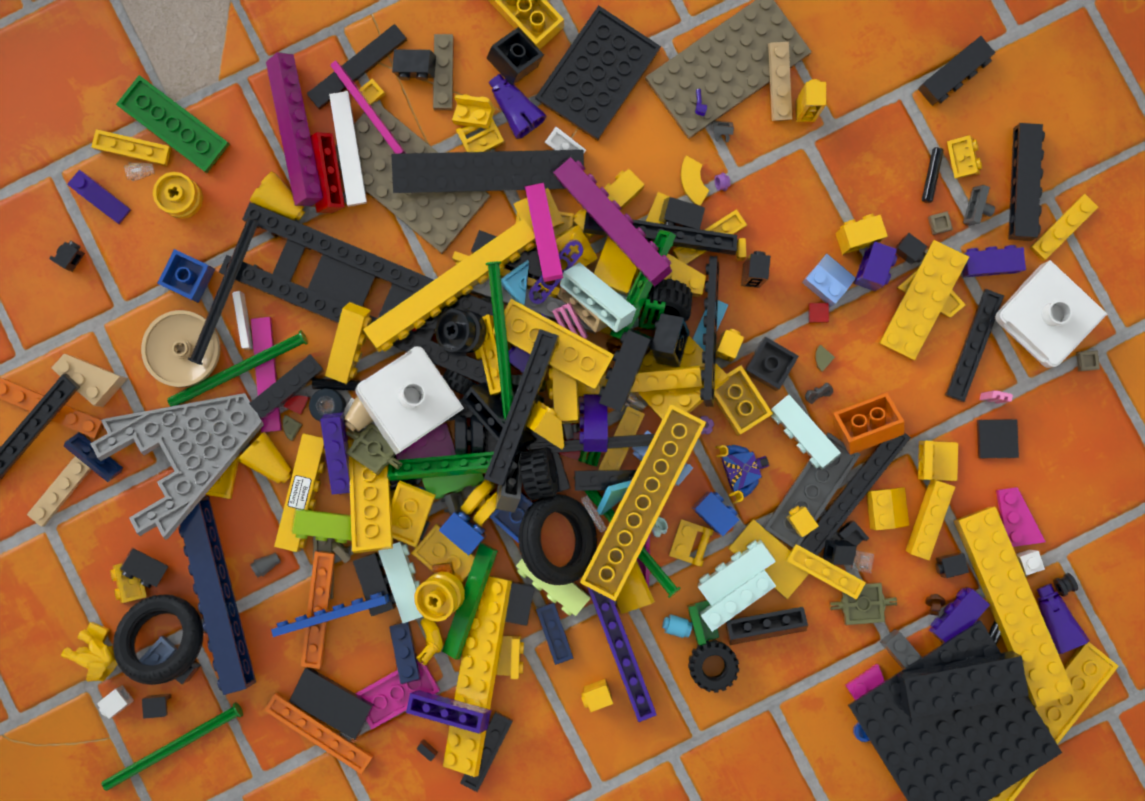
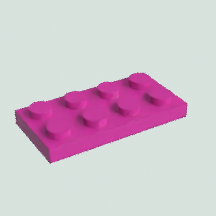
M418 662L421 680L402 685L400 684L397 669L355 693L374 704L366 720L371 730L407 710L410 693L421 690L436 694L440 691L427 665L424 666Z

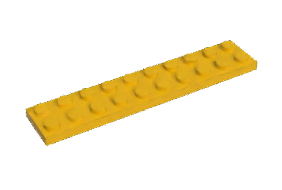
M494 576L488 577L463 648L454 700L490 710L512 584L511 580ZM450 726L443 767L473 777L479 776L486 731L478 734Z
M1090 642L1080 646L1064 666L1075 693L1038 707L1034 706L1057 745L1119 667ZM1037 770L989 801H1014Z

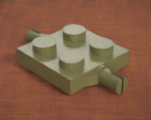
M370 423L360 433L352 432L350 429L346 432V435L354 439L353 445L347 451V454L376 475H379L388 464L397 470L402 466V462L394 458V451L374 424Z
M880 582L866 583L857 600L842 592L841 602H830V610L842 609L845 625L885 622L884 611L886 606H896L897 602L890 601H897V598H885L882 593V583Z

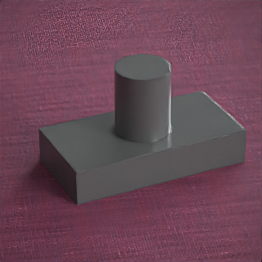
M986 185L973 187L963 224L969 226L980 224L982 214L989 217L994 214L995 206L986 203L990 187Z

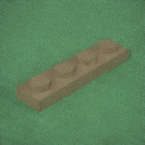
M434 34V54L436 55L433 82L434 110H453V34Z

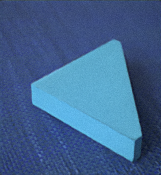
M528 260L501 278V285L516 302L522 305L525 304L529 269Z
M631 481L607 487L597 508L599 515H603L622 500Z

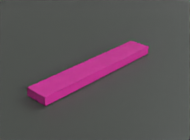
M336 60L330 65L395 154L406 153L341 64Z
M544 183L525 186L543 280L547 282L562 279L563 273Z
M271 317L251 319L254 355L274 346ZM275 358L255 367L258 396L277 381ZM280 407L264 420L260 417L264 424L261 428L262 433L282 431Z

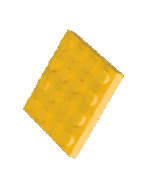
M688 336L680 367L701 366V370H705V363H702V352L705 351L690 336ZM650 351L644 357L640 370L676 367L658 364ZM715 364L714 392L729 380V376L717 364ZM702 382V387L639 391L637 393L663 420L670 404L687 413H690L704 401L700 398V390L704 388V382Z

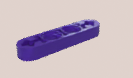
M570 240L559 252V259H564L568 263L567 267L562 270V273L571 268L582 255L583 246L580 241ZM571 245H578L579 252H573L570 256V258L573 259L572 261H570V259L567 256L563 255L564 252L567 255L570 253ZM541 275L529 291L530 300L535 304L544 302L562 279H557L553 284L549 285L544 282L543 275ZM541 283L545 287L541 292L542 298L537 297L535 299L533 291L538 292L541 289V285L538 284Z

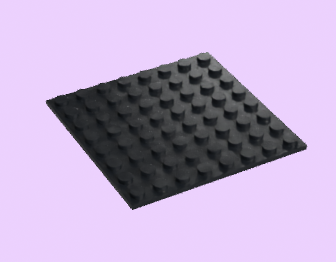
M979 620L898 673L994 655L1001 652L982 621ZM895 674L848 704L907 801H989L1062 753L1028 696L911 719L904 713L898 676Z

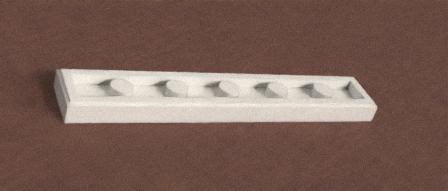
M349 92L329 94L347 205L350 207L367 204Z

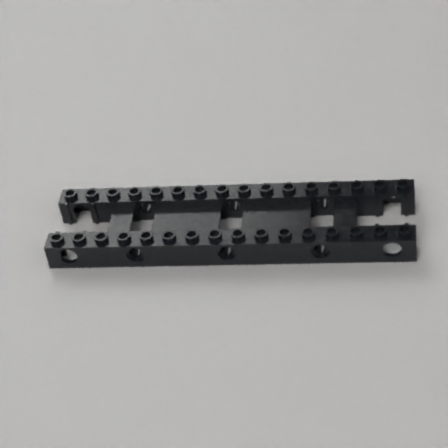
M251 202L242 218L244 222L248 218L258 221L257 228H263L273 237L287 240L273 274L264 271L255 264L252 266L242 262L235 280L338 324L342 308L349 302L363 307L375 278H382L390 282L392 286L378 318L369 316L372 318L371 323L434 281L432 278ZM305 248L308 250L313 249L322 254L308 288L291 282ZM226 255L219 273L225 274L231 256ZM462 294L453 305L449 306L453 309L474 311L481 317L488 314L493 315L491 303L470 294L465 296ZM429 317L427 321L431 322L434 318ZM419 328L417 332L411 330L406 338L398 339L392 343V347L404 352H408L413 347H421L433 364L452 370L475 382H485L488 385L482 360L478 361L466 356L467 353L444 350L439 344L431 341L435 332L433 330Z

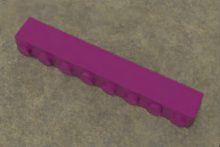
M277 52L266 61L294 205L312 206L323 199L294 54Z
M570 157L553 172L554 175L655 287L672 272L670 267L671 261L665 255L661 256L657 252L659 249L653 241L648 242L644 238L646 234L640 227L636 229L632 225L634 221L627 213L623 215L620 212L622 208L615 200L612 202L609 200L608 192L603 187L598 188L596 179L591 174L587 175L584 172L585 167L579 161L575 162Z

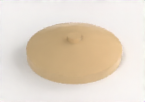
M175 310L159 316L149 325L142 339L141 354L145 367L155 379L169 386L189 387L202 382L213 372L220 356V341L216 330H214L202 359L203 365L188 360V357L192 355L206 321L204 317L186 310Z

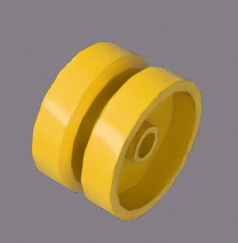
M166 173L154 185L153 197L155 203L160 209L174 218H190L202 206L203 195L197 183L182 173Z
M485 480L480 486L478 485L460 508L466 515L472 514L478 508L479 511L474 515L473 521L479 527L496 510L497 491L492 496L490 495L496 484Z
M440 571L434 573L417 587L414 594L415 605L421 615L428 620L443 621L462 605L465 599V590L461 581L455 575Z

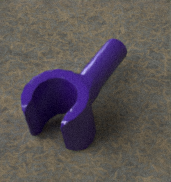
M696 89L697 105L695 113L705 116L707 105L701 104V89Z

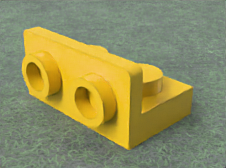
M455 95L454 99L457 102V107L452 118L453 123L489 129L495 112L491 100L483 96Z
M971 135L947 141L954 178L958 179L974 174L980 175L979 169H982V162L976 155V151L979 150L977 140H973Z
M122 563L113 565V570H110L112 581H116L117 589H114L116 600H120V603H125L147 597L144 585L140 584L141 579L135 576L133 579L122 575L123 570L120 569Z

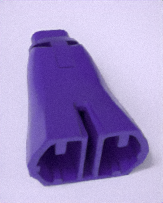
M498 74L489 81L490 86L493 88L494 97L516 139L523 138L545 121L547 115L534 105L515 85L512 86L504 79L501 74Z
M1048 584L1036 589L1040 596L1038 603L1041 615L1058 654H1063L1087 644L1090 641L1071 614L1064 600L1057 591H1054L1052 585Z

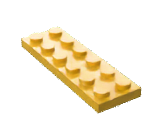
M933 240L879 344L915 360L969 256Z
M510 299L504 310L507 342L531 354L540 329L558 335L559 339L549 365L596 390L614 354Z
M354 439L348 440V450L353 445ZM349 456L352 552L361 553L393 549L390 481L387 477L389 464L385 466L379 475H376Z

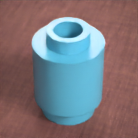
M670 614L664 618L662 628L665 629L667 634L688 638L692 630V622Z

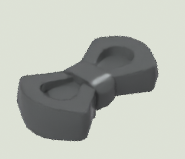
M825 383L821 388L815 387L814 390H808L805 394L806 401L813 404L820 397L831 396L833 387L829 383Z

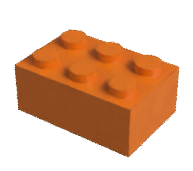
M888 393L833 413L834 427L850 455L904 435V420Z

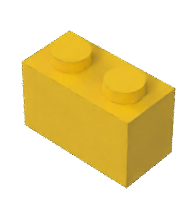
M734 329L725 330L721 334L716 346V356L732 362L736 358L744 339L743 336H740L741 333Z
M605 679L584 686V693H581V698L585 708L589 707L590 712L613 704Z

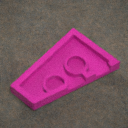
M1018 487L996 490L1000 518L1012 547L1046 542Z

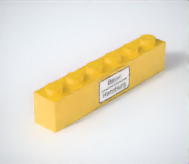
M302 434L274 547L299 552L302 548H305L307 539L296 538V534L292 533L295 509L312 511L315 509L316 500L314 497L315 493L320 489L321 481H319L320 473L324 472L326 465L323 462L325 448L322 437Z

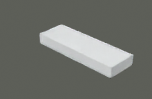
M236 291L232 295L241 348L252 350L253 341L245 294L241 291Z

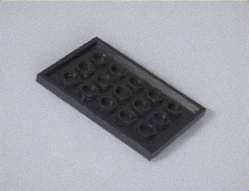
M598 5L536 95L535 100L598 141L660 51L661 46Z

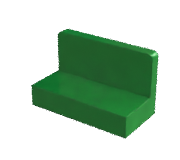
M707 600L687 605L698 645H703L708 640L719 638L718 629L712 632L699 613L710 605Z

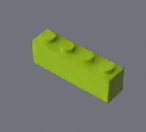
M295 509L292 533L296 534V538L307 539L308 536H316L315 540L327 541V538H333L335 542L347 543V540L352 541L351 515Z

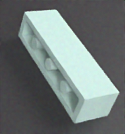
M580 262L563 272L560 286L615 332L632 323L636 308Z
M787 395L771 409L773 413L771 418L778 425L781 423L785 427V430H783L790 439L794 438L798 442L796 446L803 454L807 452L811 457L809 461L816 469L820 467L823 470L840 456L841 452L790 395Z
M756 540L752 541L746 546L748 549L742 553L740 551L736 552L730 557L731 561L726 564L722 562L715 567V572L710 575L707 573L699 579L698 588L711 606L776 562L762 540L758 542Z
M398 542L393 544V549L378 550L402 623L423 617L415 605L414 594L417 587L421 584L419 580L416 581L415 579L416 569L413 562L410 563L408 555H410L407 544Z
M763 570L713 606L709 605L699 613L713 632L775 588L776 585L766 571Z

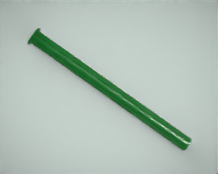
M501 261L487 262L486 266H488L503 415L506 420L513 402V391L499 266Z
M300 330L299 334L169 397L167 401L170 407L180 405L302 344L307 345V337Z
M584 490L598 508L603 497L597 490ZM611 508L603 515L611 522L615 512ZM643 547L638 556L639 559L669 594L668 598H671L681 588L675 586Z
M235 702L232 708L105 779L101 783L103 789L108 791L237 716L242 717V708Z

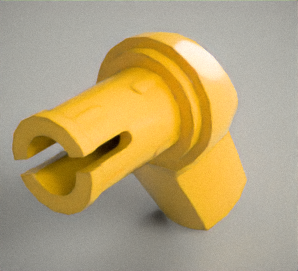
M423 618L420 624L426 635L427 646L416 659L426 666L435 653L441 652L443 642L436 622Z

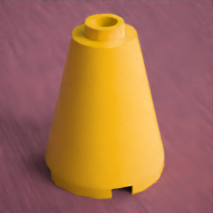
M272 171L262 180V184L259 188H256L250 198V202L293 221H299L305 214V211H303L304 206L294 205L292 192L277 174Z
M265 432L237 458L240 463L277 484L280 482L284 484L292 476L289 473L291 468Z

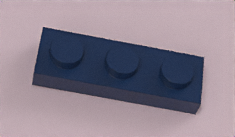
M80 432L64 443V447L105 481H111L122 472L123 467L111 457L100 461L90 444L92 442Z
M555 603L536 608L555 665L573 659L574 657Z
M410 622L390 626L400 684L403 685L421 680Z

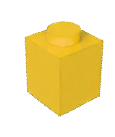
M804 506L794 507L789 511L790 515L786 517L800 537L806 536L819 527Z

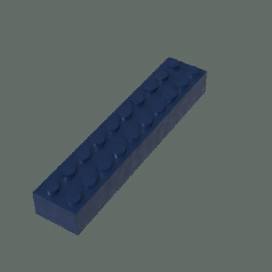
M204 496L180 524L179 534L184 539L185 545L183 549L186 557L189 559V573L194 578L193 589L199 598L198 609L203 614V629L209 638L208 649L213 653V668L217 671L219 677L217 681L218 688L222 691L223 695L247 689L256 683L210 498L209 496Z

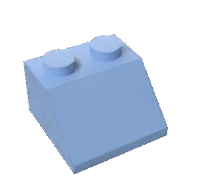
M826 254L802 283L825 303H829L831 307L843 296L856 277Z

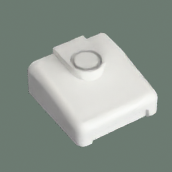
M1049 260L1041 264L996 313L995 319L1000 326L1044 367L1051 368L1060 365L1107 313Z
M418 346L413 347L392 363L361 381L355 390L358 398L396 455L464 409L424 349Z

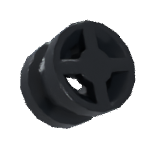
M1070 573L1064 574L1062 578H1055L1053 580L1056 590L1062 597L1067 596L1070 591L1075 592L1078 590L1077 582Z

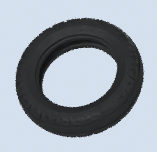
M560 494L541 498L527 509L522 518L518 536L519 549L526 567L536 578L551 585H567L577 581L584 575L597 549V534L589 512L580 502ZM554 512L560 513L568 519L575 534L573 556L563 567H557L549 562L541 546L543 523Z
M155 595L141 600L126 612L117 626L113 640L116 662L126 676L142 684L157 685L178 678L191 667L202 647L203 625L198 612L189 602L173 595ZM160 614L176 615L181 622L183 630L182 640L177 651L163 663L157 665L142 664L135 653V640L141 627L154 616Z

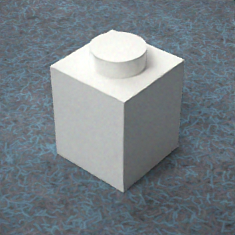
M1029 549L1016 554L1024 575L1045 570L1038 550Z
M122 685L114 689L97 705L100 707L101 714L110 719L120 713L134 700Z

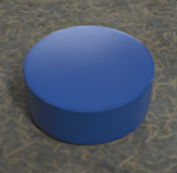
M857 722L853 728L854 736L861 742L870 741L859 722Z

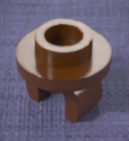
M932 594L925 599V603L931 606L930 614L939 616L941 607L946 604L945 599L938 594Z

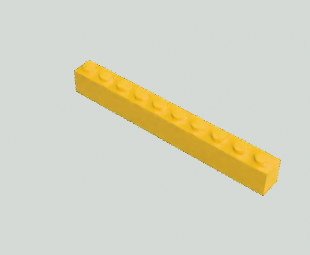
M522 219L363 329L364 333L378 352L382 350L387 351L393 346V342L406 338L409 335V331L423 326L425 320L429 317L434 318L439 315L442 308L453 305L462 294L465 296L478 283L480 285L485 283L489 279L487 262L501 261L499 266L500 271L505 268L504 265L511 261L513 263L518 260L521 253L531 251L536 246L533 230Z

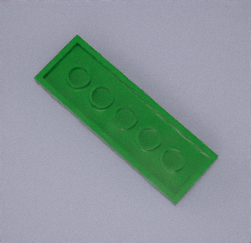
M140 75L116 103L118 107L205 173L209 172L230 145L225 139Z

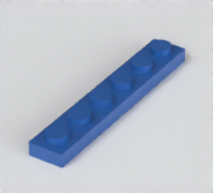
M379 592L370 595L371 599L363 601V598L351 601L352 605L344 606V603L333 606L332 611L326 612L325 609L316 611L312 617L307 618V614L296 617L295 622L289 623L288 620L276 623L277 627L271 629L272 635L276 637L390 602L388 594L382 595Z

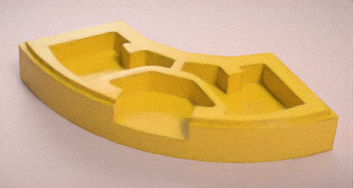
M686 155L681 168L682 186L690 201L695 205L701 206L709 192V189L704 186L701 180L700 171L702 164Z

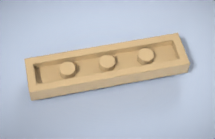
M789 42L769 43L772 121L792 120Z
M75 456L28 512L27 516L41 527H44L92 469Z

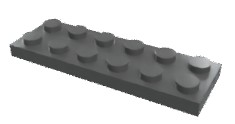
M827 433L826 437L841 452L840 456L823 470L820 467L816 469L808 461L764 526V529L792 548L795 544L800 546L806 536L800 537L786 518L790 515L789 511L796 506H804L814 520L817 521L861 455L858 452L850 455L844 443L830 433Z

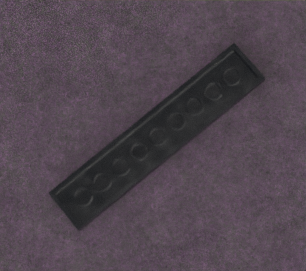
M584 150L391 154L393 193L525 190V186L544 183L545 189H566L553 172L570 157L575 162L579 161L584 166Z

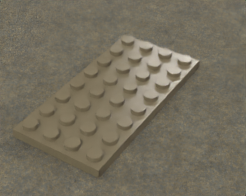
M755 0L647 75L645 80L686 137L690 139L770 83L769 43L789 42L790 68L809 56L811 50L774 0ZM696 89H701V104L707 105L705 116L695 113L697 105Z
M376 101L371 105L406 153H438ZM364 112L354 125L365 191L443 254L491 196L486 191L393 193L391 154H395V152ZM336 145L335 148L339 170L342 171L338 145Z

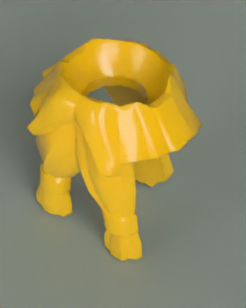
M84 629L80 631L78 639L89 644V649L87 647H79L76 651H73L67 647L62 651L61 657L87 668V682L104 681L118 665L114 656L113 645H105Z

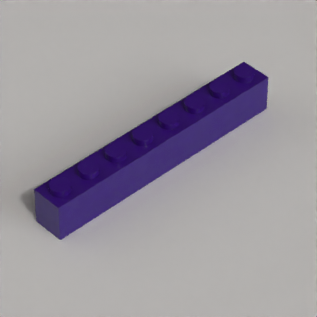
M587 587L638 722L656 716L655 708L614 600Z

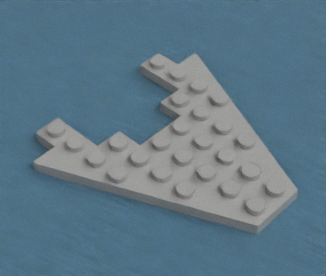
M245 393L101 420L108 434L90 443L100 461L136 442L143 455L161 446L175 471L157 481L165 497L129 517L139 536L157 526L162 537L167 540L263 427L262 420L249 404L250 400Z

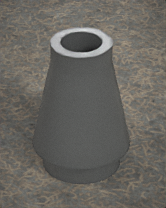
M275 552L271 555L255 559L250 565L258 578L260 576L264 577L277 564L281 563V560Z

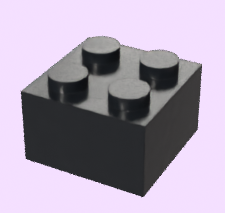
M517 27L491 46L487 60L513 86L539 66L544 54Z
M661 314L660 319L656 320V332L651 340L649 349L658 364L680 367L690 332L683 317Z
M765 336L744 370L749 376L777 391L783 385L799 356Z

